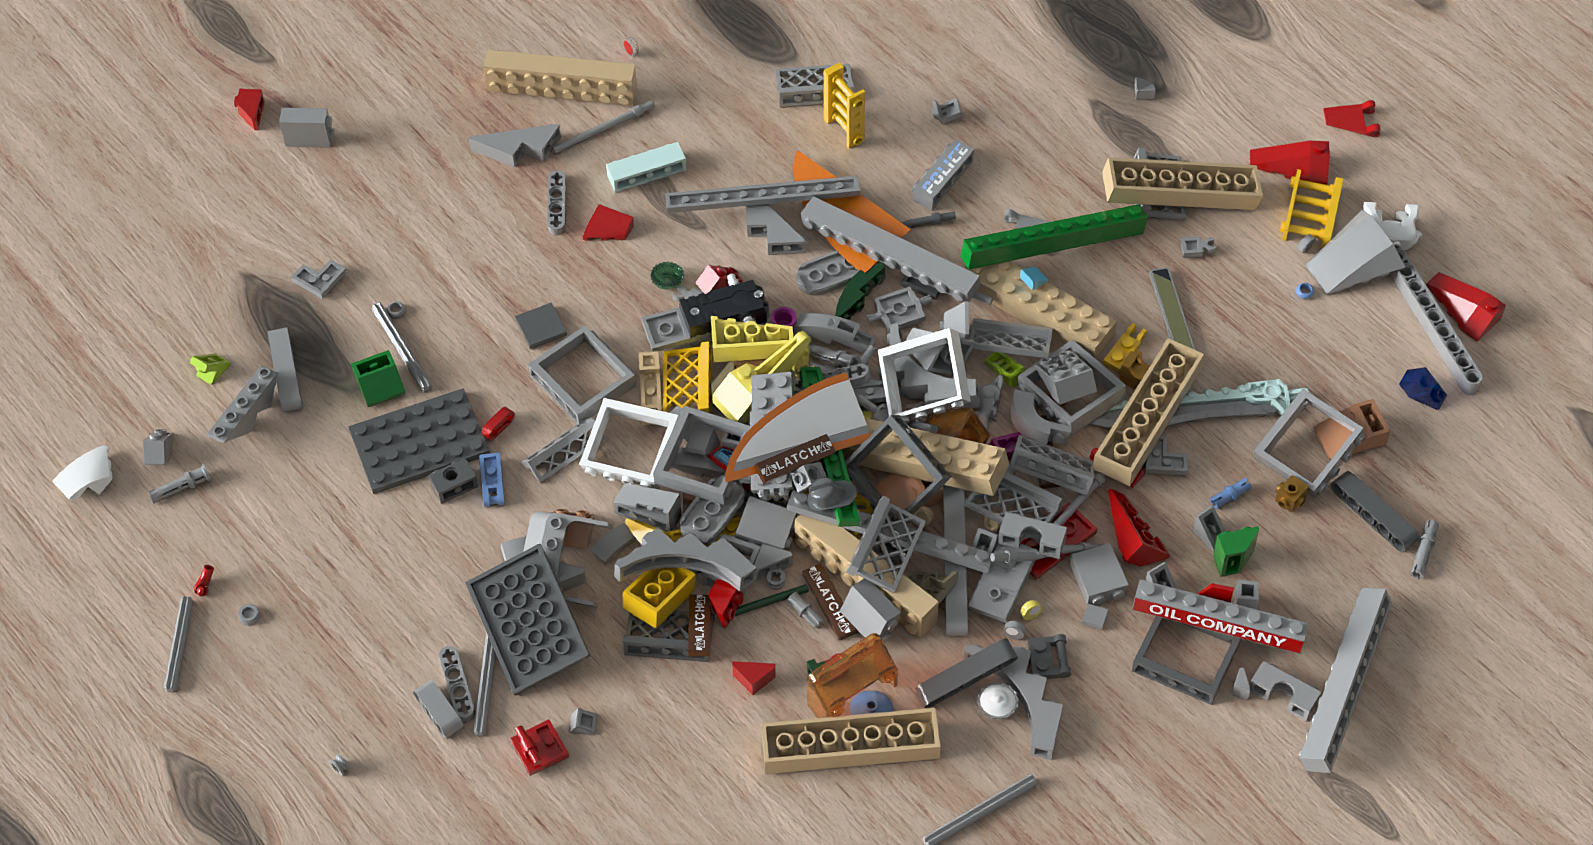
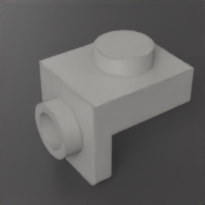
M957 98L941 105L936 100L932 101V114L942 125L963 116L960 101Z

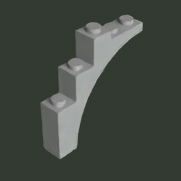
M898 324L890 325V333H887V341L890 346L903 342ZM909 355L894 359L897 382L901 384L902 391H906L908 399L925 397V403L928 405L958 396L954 378L943 377L927 371L913 361ZM878 366V374L882 378L881 367ZM967 379L971 402L964 404V407L958 409L980 407V390L976 379ZM948 408L946 411L958 409Z
M657 528L642 537L641 547H637L632 553L620 558L615 563L614 577L621 582L632 575L647 570L687 568L714 575L728 582L738 591H741L756 581L757 567L724 538L706 547L692 533H689L684 537H680L674 543L664 532Z
M966 644L964 660L985 648L979 645L971 646ZM1019 646L1013 647L1018 659L993 674L1017 692V697L1026 711L1032 738L1030 755L1051 760L1063 704L1053 700H1043L1047 677L1037 673H1027L1031 651Z

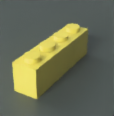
M711 316L714 362L768 359L793 338L792 326L769 323L759 325L755 321L744 323L736 322V319L728 318L727 320H721L716 316Z

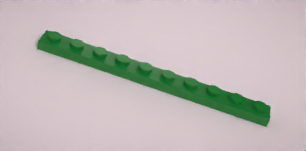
M800 367L799 375L803 390L823 380L820 367ZM842 449L821 460L827 478L833 481L850 482ZM855 500L848 506L834 509L838 527L859 526L860 518Z

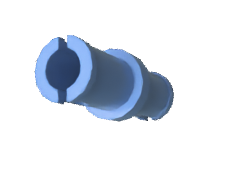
M1243 478L1232 486H1226L1222 492L1210 498L1211 504L1215 503L1214 508L1218 509L1229 501H1235L1237 496L1252 489L1250 482L1246 484L1248 479Z

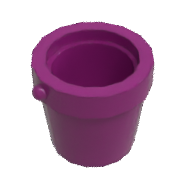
M779 307L772 312V324L792 326L794 328L797 316L793 309Z

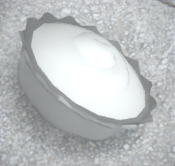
M994 682L993 684H987L985 688H981L977 703L979 710L984 715L992 719L1001 720L1009 718L1011 714L1015 713V710L1019 707V698L1017 697V692L1011 686H1007L1005 683L999 684Z

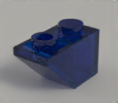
M1426 367L1407 370L1399 383L1409 398L1435 410L1440 409L1447 397L1446 392Z

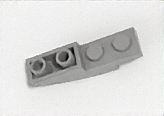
M801 313L793 328L797 331H804L807 335L829 345L834 340L861 353H864L870 345L873 346L876 337L858 330L860 324L827 314Z

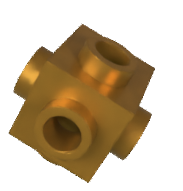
M1291 475L1285 483L1281 482L1276 488L1275 502L1281 508L1287 509L1292 513L1297 507L1301 508L1304 505L1309 486L1294 475Z

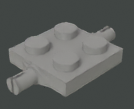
M907 287L874 298V305L878 312L867 315L869 323L881 320L890 333V325L898 324L899 328L902 329L925 321L926 316L922 310V305L932 303V298L930 295L918 298L913 293L911 287Z

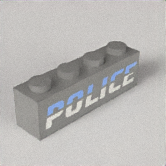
M956 139L951 145L948 144L944 153L935 159L933 166L925 171L923 178L914 184L912 188L913 201L932 211L972 164L975 149Z

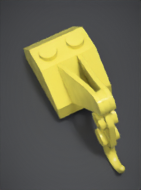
M800 331L759 366L746 363L731 371L713 394V403L728 419L743 424L749 422L750 412L752 411L751 375L789 372L792 368L796 379L800 378V367H809L810 347L808 345L811 342V338L804 331Z

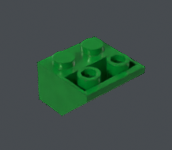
M389 350L351 363L354 377L367 407L406 394Z
M1258 526L1244 527L1241 530L1232 532L1224 531L1217 535L1213 558L1220 577L1241 573L1255 550L1259 534Z

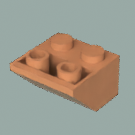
M556 509V511H553V513L594 519L595 514H589V511L579 510L577 513L569 512L568 509ZM576 522L570 523L566 529L563 546L587 548L591 541L593 526Z

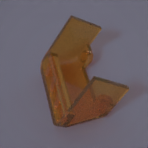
M872 633L815 669L808 676L807 703L817 718L840 716L844 712L846 700L877 680L881 683H890L893 687L897 686L898 669L883 640L877 633Z

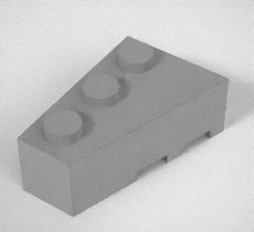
M624 483L614 501L615 513L626 518L638 519L667 532L673 531L681 517L680 494Z

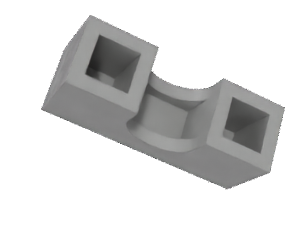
M1006 512L999 530L998 544L1019 549L1024 539L1035 538L1040 542L1039 554L1060 559L1066 541L1067 527L1057 523L1044 522L1037 518L1024 517L1017 513Z
M1265 661L1262 662L1250 683V691L1266 700L1274 692L1281 691L1288 694L1291 700L1287 711L1305 721L1308 720L1321 695V691L1315 686L1306 684L1298 680L1295 675L1287 674L1276 665Z

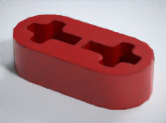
M506 406L502 407L484 425L482 429L483 436L489 440H494L511 424L515 417V412Z

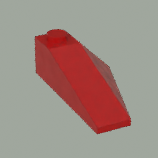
M1309 140L1251 149L1249 152L1250 165H1257L1258 170L1271 174L1276 172L1285 175L1284 178L1291 179L1292 176L1296 177L1297 169L1301 170L1299 180L1324 185L1328 184L1329 141Z
M1440 272L1426 284L1438 302L1446 307L1449 316H1453L1457 321L1459 329L1476 342L1502 318L1506 305L1490 293Z
M1110 488L1108 490L1117 543L1123 554V560L1128 564L1142 567L1168 559L1170 554L1159 537L1156 536L1154 538L1148 530L1151 527L1147 522L1136 516L1138 511L1123 493Z

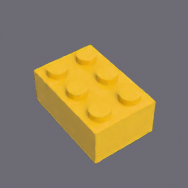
M659 568L644 571L623 591V609L652 627L657 628L695 591L696 574L687 568Z

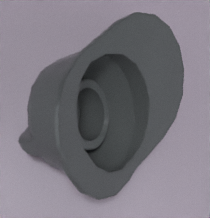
M824 477L816 480L809 487L810 493L807 502L809 507L815 511L848 506L855 500L857 490L851 482L833 481L830 478Z

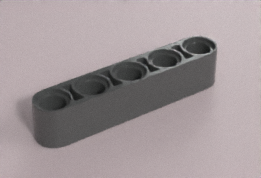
M1344 472L1331 483L1332 491L1398 551L1404 552L1419 540L1417 530L1352 472Z
M1005 638L922 682L915 690L924 707L930 708L1010 665L1018 659V656L1009 640Z

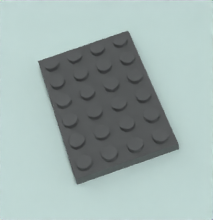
M464 388L348 426L373 494L426 477L435 470L447 467L455 461L466 458L470 462L479 459V455L490 454Z
M540 543L465 582L514 695H518L591 657L544 548Z

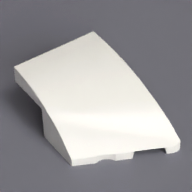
M102 445L77 458L59 473L53 480V483L74 503L88 487L97 494H100L113 479L111 461L108 459L107 454L110 451L109 447Z

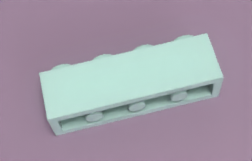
M678 142L606 164L607 176L615 193L687 170L686 158Z

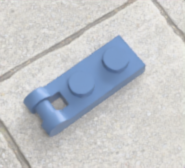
M500 452L479 455L484 507H490L491 504L505 505ZM497 492V496H489V493Z

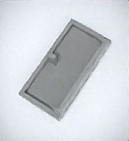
M997 543L993 553H1004L1005 551H1016V553L1037 552L1038 550L1020 544L1019 549ZM1036 560L1016 561V563L991 561L988 574L983 573L967 605V609L1007 623Z

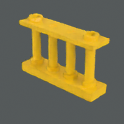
M839 62L824 70V120L827 124L837 121L847 132V147L851 148L865 141L864 89L856 93L852 91L844 81V67Z
M1297 169L1296 177L1292 176L1290 188H1293L1287 219L1282 221L1280 232H1283L1282 240L1286 241L1288 232L1302 235L1311 234L1319 238L1318 240H1322L1321 248H1323L1331 240L1343 178L1336 177L1334 184L1329 186L1299 180L1301 170ZM1297 188L1328 193L1331 199L1322 200L1297 195ZM1294 202L1325 208V210H1328V214L1320 215L1293 209ZM1291 217L1320 222L1322 225H1325V229L1317 230L1292 225L1290 220Z

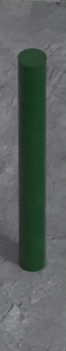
M804 584L741 605L737 608L735 616L786 600L794 592H797L799 595L809 592L808 587Z

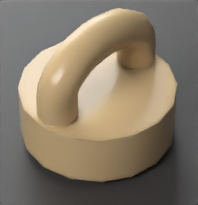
M922 506L914 514L926 521L923 528L929 526L934 521L932 510L926 506Z
M992 511L995 514L1001 513L999 511ZM985 516L984 525L986 529L998 532L1001 524Z

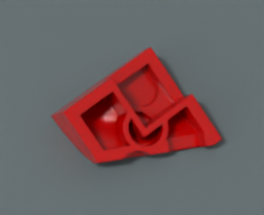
M599 204L582 238L584 241H589V238H601V241H608L610 239L626 240L634 227L633 217Z

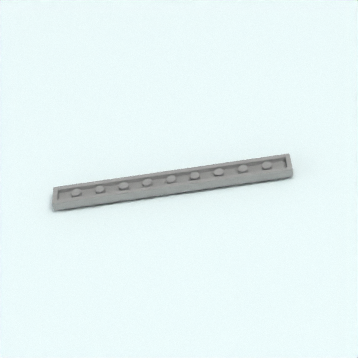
M849 176L665 193L667 213L806 201L811 200L813 196L818 199L860 196L858 177Z
M795 490L792 491L786 510L838 526L834 509L824 511L812 510L807 502L808 494L798 493ZM858 511L860 518L859 526L842 528L863 534L872 515ZM901 524L892 526L896 536L905 534ZM908 527L909 532L917 530L915 528ZM888 528L880 530L883 540L891 538ZM921 531L913 549L987 574L991 564L990 556L992 553L924 531ZM907 537L898 540L900 546L909 548L910 544Z

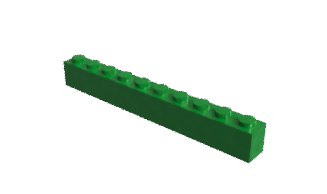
M1137 204L968 238L963 241L960 257L969 270L1144 234L1148 216L1141 205Z

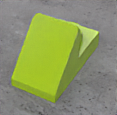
M214 353L192 356L190 364L196 367L198 371L197 377L209 384H213L230 366L231 362Z

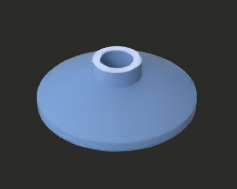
M873 690L859 693L850 704V715L893 711L890 699L883 693ZM869 705L875 706L872 709L868 708Z

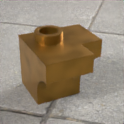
M1136 349L1134 352L1131 351L1118 372L1120 373V380L1135 390L1150 365L1142 361V352Z

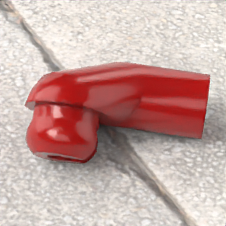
M211 565L204 566L201 576L194 585V591L200 597L208 594V586L214 572V567Z

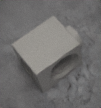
M821 462L803 465L790 473L798 493L809 491V487L816 480L826 477Z

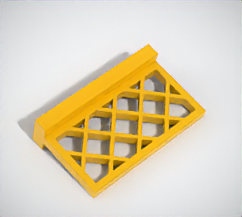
M709 341L701 342V347L663 351L662 411L668 413V409L673 404L678 405L682 409L683 406L688 407L695 402L698 405V410L713 414L711 384L713 382V352ZM691 354H698V358L693 363L687 359ZM669 357H679L680 359L673 365L668 362ZM683 362H686L689 366L683 372L680 371L678 367ZM695 369L698 371V374L691 379L687 374ZM673 371L677 372L679 376L674 381H671L668 376ZM685 378L689 383L682 389L677 384ZM694 385L698 388V391L692 396L687 391ZM673 388H676L679 392L673 398L670 397L668 393ZM685 395L689 399L681 405L677 400Z

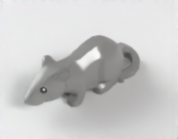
M999 375L991 384L984 385L979 389L980 407L973 413L975 416L973 420L983 433L988 429L989 418L996 421L1004 375Z

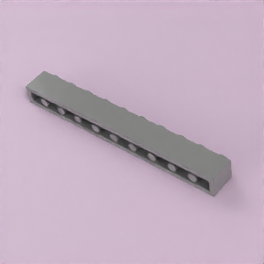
M814 196L801 212L802 224L806 228L814 229L825 237L835 239L841 245H847L858 253L862 252L871 259L886 264L891 269H897L908 277L916 278L924 285H930L941 293L953 296L957 301L970 302L980 288L979 275Z
M1362 588L1360 595L1356 598V605L1353 613L1350 614V622L1344 631L1341 646L1338 647L1336 660L1331 666L1329 679L1325 682V690L1322 697L1319 698L1316 714L1313 715L1311 728L1306 734L1304 747L1299 753V759L1306 771L1331 773L1392 604L1386 589Z

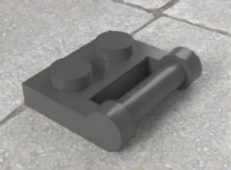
M1057 634L1053 637L1028 638L1027 643L1028 650L1031 651L1030 665L1032 673L1040 674L1043 677H1047V679L1071 676V668L1068 666L1065 648L1067 643L1066 635ZM1051 646H1057L1060 668L1054 669Z

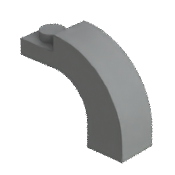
M1015 389L1011 401L1010 416L1018 432L1024 437L1046 445L1048 441L1067 445L1072 426L1043 419L1034 409L1035 393Z

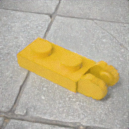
M1132 323L1126 333H1123L1104 358L1103 364L1119 372L1120 366L1129 353L1140 348L1143 339L1147 335V330L1143 328L1137 338L1134 339L1131 336L1136 331L1137 325Z

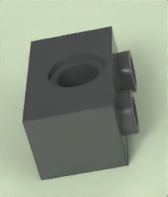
M466 458L455 461L442 469H437L428 475L430 485L441 504L478 487L476 475Z

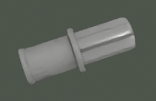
M797 592L789 596L787 602L797 610L800 617H804L814 628H819L823 624V619L812 609V605L804 601Z

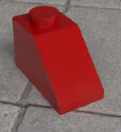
M239 88L238 96H235L234 105L238 108L239 115L254 130H259L265 103L262 89Z

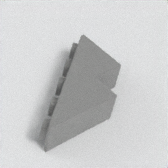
M550 124L469 137V143L472 151L515 167L524 154L544 162L552 151V147L561 138L559 124Z
M769 204L746 206L748 237L767 236L768 255L805 253L806 238L801 234L799 235L790 223L782 219L778 211H774Z
M261 365L207 433V436L226 443L252 432L257 413L271 406L278 372Z

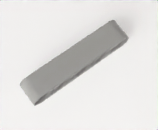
M288 327L268 331L274 371L278 372L276 382L282 411L288 412L302 409L303 404Z

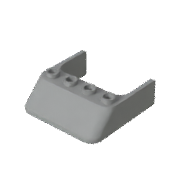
M536 512L529 521L523 552L540 543L557 578L566 529L570 523L576 522L613 529V524L561 513ZM565 596L567 602L597 608L596 602Z

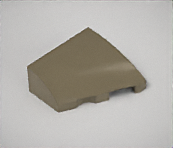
M939 571L930 573L914 572L908 578L939 601V605L957 581L958 573L951 571L950 575L940 576Z

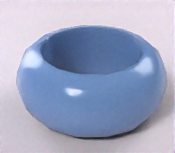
M1301 283L1297 286L1296 293L1302 299H1310L1314 295V288L1309 283ZM1301 289H1308L1310 293H1303Z

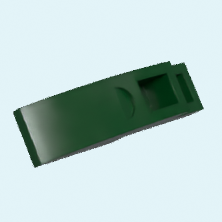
M879 262L868 273L860 269L852 277L839 298L835 316L851 320L853 315L863 310L865 297L871 293L876 285H880L885 280V265Z

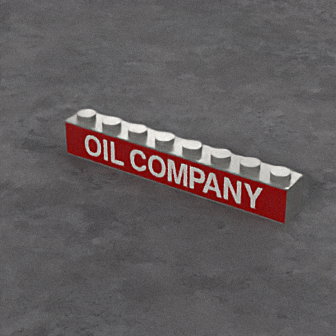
M1141 579L1139 580L1132 609L1301 654L1309 624Z

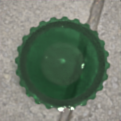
M667 261L655 265L653 270H651L650 277L654 285L661 289L669 290L682 283L684 271L680 265Z

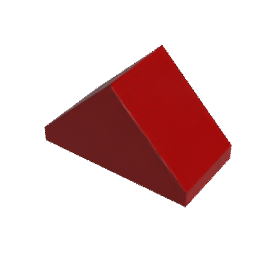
M732 662L733 676L752 695L776 678V664Z

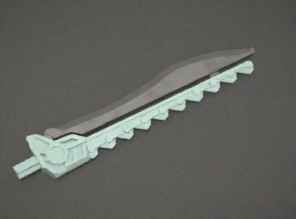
M1280 379L1242 384L1235 390L1225 386L1219 392L1211 389H1206L1203 391V394L1190 391L1182 400L1167 426L1209 418L1257 415L1274 417L1276 413L1282 415L1289 407L1290 401H1293L1302 389L1308 391V388L1288 390L1287 385H1284ZM1124 399L1089 423V425L1111 429L1128 401Z

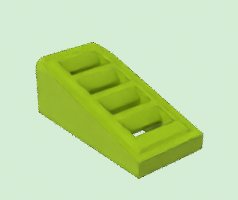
M994 352L984 359V363L998 376L1004 375L1003 381L1012 388L1018 385V376L1026 371L1024 366L1005 353Z

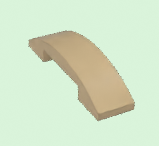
M659 351L640 352L641 407L662 411ZM642 421V425H652V423Z

